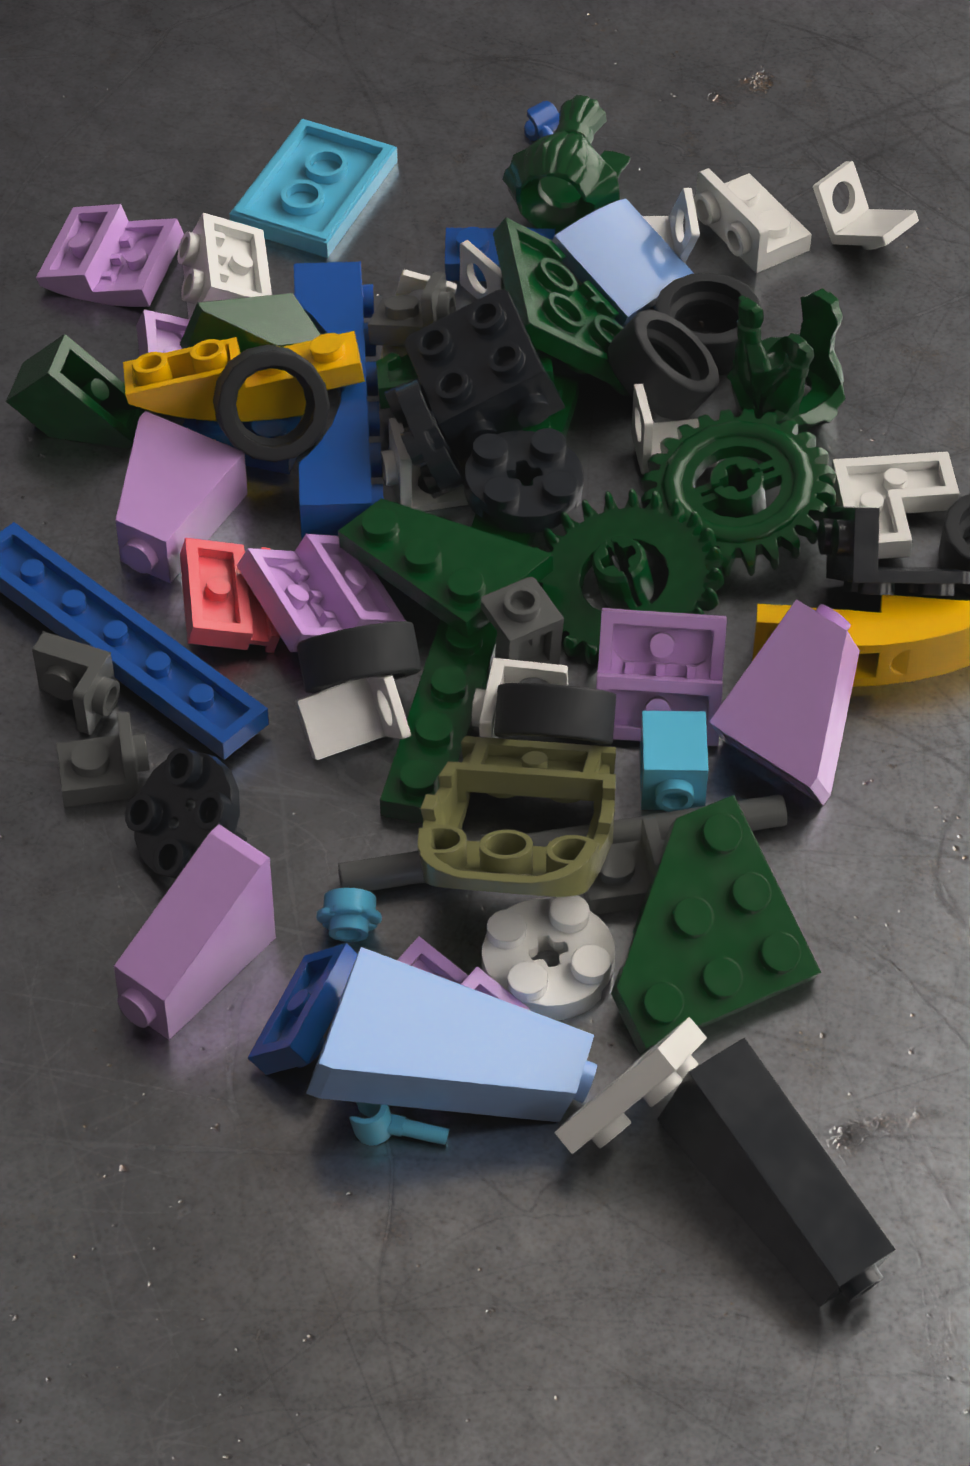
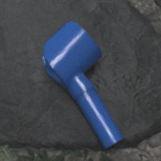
M543 101L527 110V117L530 120L525 123L524 134L531 141L554 134L553 131L559 125V113L556 107L549 101Z

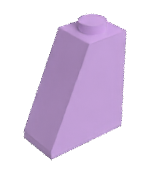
M145 411L138 420L115 520L120 562L127 564L139 573H148L171 583L181 572L180 552L185 538L208 540L248 494L245 453Z
M796 599L711 718L709 724L725 743L824 806L831 796L860 650L848 632L851 624L843 616L824 604H820L816 610H813Z
M220 824L207 835L114 965L118 992L117 1002L123 1014L132 1023L142 1028L150 1026L170 1040L276 938L270 857Z

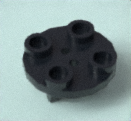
M186 748L174 749L167 759L152 771L140 790V794L133 796L126 807L125 822L128 828L134 831V840L141 858L156 874L177 879L207 835L218 824L245 842L247 841L241 828L237 827L240 818L239 789L233 774L217 757Z

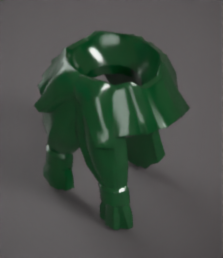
M576 95L573 99L565 101L559 111V125L555 133L541 137L526 149L514 154L510 166L505 169L502 180L508 186L509 193L516 202L520 214L530 222L532 228L555 229L556 235L584 216L620 200L618 178L630 162L631 157L606 150L599 155L592 147L593 135L607 122L606 113L599 106L597 99Z
M823 288L800 297L803 317L800 333H790L789 336L769 337L761 340V325L764 321L763 309L756 302L741 295L738 298V338L735 359L732 361L734 366L726 377L731 381L732 393L740 413L744 409H754L755 418L761 419L767 412L776 413L778 425L786 420L797 422L798 434L815 426L830 423L838 415L839 406L846 400L843 388L842 366L834 351L835 335L843 317L839 307V299ZM806 384L811 387V391L803 397Z

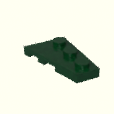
M382 498L338 531L340 548L466 638H470L490 622L481 610V598L484 595L527 577H533L539 582L553 571L552 553Z

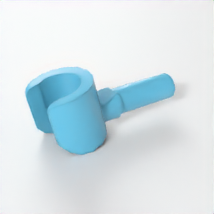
M356 1102L359 1111L371 1118L349 1117L356 1137L361 1143L369 1146L384 1143L391 1135L406 1136L446 1145L449 1128L409 1120L404 1116L391 1114L387 1104Z

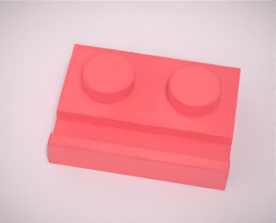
M185 538L180 552L188 644L248 650L249 644L264 646L265 652H275L280 635L237 567V564L246 552L244 545Z

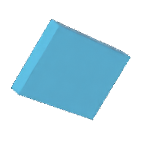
M301 119L229 213L230 221L263 230L264 239L328 258L397 163V147Z

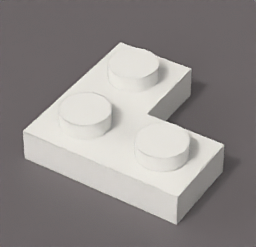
M948 452L832 459L831 468H833L836 475L833 488L836 491L837 506L880 508L878 559L910 557L912 537L905 513L947 511L959 499L960 493Z
M688 1017L639 1057L621 1076L576 1111L554 1133L571 1154L576 1152L590 1139L599 1149L631 1124L630 1119L624 1112L643 1097L648 1105L653 1107L682 1082L688 1071L698 1065V1062L691 1054L707 1037L692 1019Z

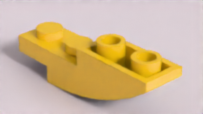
M355 331L342 334L327 333L311 341L284 346V348H289L308 360L315 367L325 382L327 390L365 382ZM237 337L225 340H204L193 347L166 353L150 352L141 355L137 359L123 362L125 394L128 404L156 413L181 418L217 421L213 405L216 381L227 363L241 353ZM270 368L257 371L245 380L238 391L236 407L241 422L261 421L303 415L306 401L303 388L294 376L284 370Z
M882 595L879 612L833 609L851 624L848 632L860 650L853 687L911 682L947 674L970 666V600ZM757 604L752 661L788 612L791 605Z

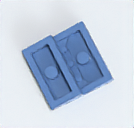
M626 198L610 203L584 216L554 235L552 240L566 255L562 262L580 282L583 283L589 280L619 312L615 320L622 327L626 326L638 312L648 310L651 307L655 309V303L660 291L673 280L694 274Z

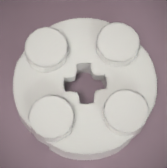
M580 896L530 899L517 903L508 909L495 912L489 918L487 934L482 945V970L525 1004L530 1011L556 1021L579 1016L596 1005L601 999V991L607 986L609 980L611 983L615 966L614 940L606 924L599 916L590 911L588 903ZM546 950L555 951L560 954L559 965L554 967H548L543 959L533 961L531 957L536 956L538 952Z

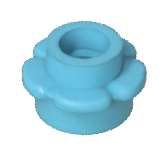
M337 888L324 894L323 908L318 910L316 914L317 921L329 930V936L344 942H356L366 939L368 931L376 929L377 925L382 921L381 913L376 910V896L367 890L358 888Z

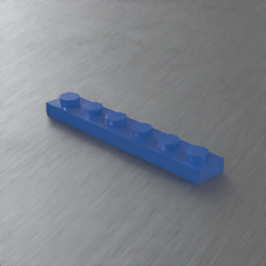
M13 522L0 531V592L58 636L111 652L114 677L222 759L225 760L269 725L268 708L18 524Z

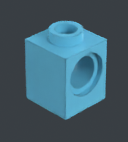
M642 711L639 750L641 810H664L669 812L705 806L709 771L706 711Z

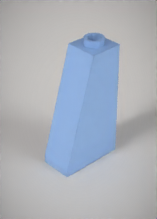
M361 947L344 987L306 1094L320 1099L560 1122L572 1100L583 1103L591 1088L597 1064L587 1061L594 1035Z

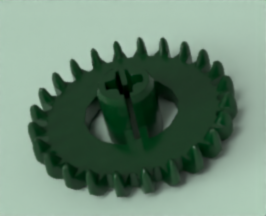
M727 409L720 411L719 420L714 421L706 414L699 416V427L693 428L688 424H683L677 428L678 439L668 437L660 442L661 453L653 454L648 459L649 472L645 473L641 478V486L644 492L641 497V507L645 509L651 502L652 493L657 491L662 499L664 514L672 508V503L675 499H679L683 504L685 512L683 522L689 520L690 514L693 511L698 512L703 524L700 535L705 528H711L714 532L716 539L714 547L719 548L722 553L723 563L721 566L725 577H729L731 567L736 558H742L748 574L753 576L757 555L761 554L770 562L771 567L777 570L779 567L778 548L781 546L789 550L794 559H799L801 548L798 535L806 537L811 544L817 543L818 528L814 521L820 522L822 518H828V506H834L836 503V491L833 488L836 475L833 468L828 466V452L821 447H816V436L812 433L802 432L798 434L797 422L786 420L778 425L777 414L773 412H767L761 419L755 418L754 409H744L740 417H734L731 410ZM749 458H756L764 463L758 465L757 462ZM725 459L712 470L710 483L695 488L697 479L707 467ZM781 485L778 496L766 508L765 491Z
M632 488L628 492V501L625 508L622 509L618 508L612 494L606 491L603 513L598 514L588 501L583 499L581 502L583 522L578 523L572 520L567 513H561L560 517L566 533L565 536L556 535L549 528L544 529L543 534L546 545L551 551L549 553L553 554V571L538 583L564 618L562 643L567 656L575 657L585 651L587 663L598 664L602 611L592 607L583 597L582 593L585 575L592 566L602 599L611 609L705 615L704 611H710L717 607L719 600L715 591L724 584V577L719 569L723 563L722 553L719 548L714 547L716 539L711 528H705L700 535L703 524L698 512L693 511L690 514L689 520L683 522L685 512L683 504L679 499H675L672 503V508L664 514L662 499L657 491L652 493L651 502L645 509L640 507L637 493ZM645 551L657 555L669 570L667 585L659 598L652 604L649 600L653 596L655 586ZM612 556L615 558L619 566L620 572L618 568L614 565ZM625 575H627V577L632 581L638 604L640 605L639 607H637L635 601L632 598L629 584Z

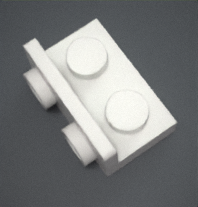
M709 168L698 172L696 195L694 197L697 217L704 225H708L727 244L729 250L735 256H739L755 273L810 251L812 234L750 173L723 183Z
M202 213L192 232L187 231L183 235L177 255L178 263L183 265L184 281L181 297L183 301L187 302L188 318H191L197 302L272 295L263 230Z

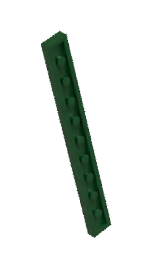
M553 373L554 385L560 394L565 408L548 416L542 423L528 426L523 431L536 432L539 429L551 428L559 431L566 438L579 397L580 378ZM528 477L513 478L519 479L522 486H530L533 483V479ZM484 510L483 518L475 514L472 528L531 547L535 533H517L499 528L500 519L490 516ZM440 619L407 717L411 736L399 741L380 798V816L423 824L421 806L426 794L435 795L439 789V774L447 762L463 761L461 741L465 736H471L474 726H472V707L476 689L486 690L493 658H495L497 631L491 622H488L470 638H466Z

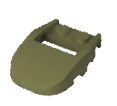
M465 736L461 741L463 761L447 762L439 774V789L435 795L426 794L421 806L423 828H419L418 852L425 883L442 888L552 897L576 896L588 891L598 876L613 843L616 747ZM472 792L487 793L496 798H511L514 796L551 798L560 803H574L580 800L594 801V813L587 837L565 835L553 839L546 847L533 846L532 839L527 834L516 830L493 831L485 835L480 842L467 841L466 834L461 830Z

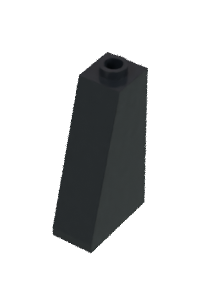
M745 1038L739 1040L688 1071L657 1120L668 1135L815 1302L821 1307L842 1293L847 1302L850 1303L881 1282L884 1277L877 1268L896 1249Z

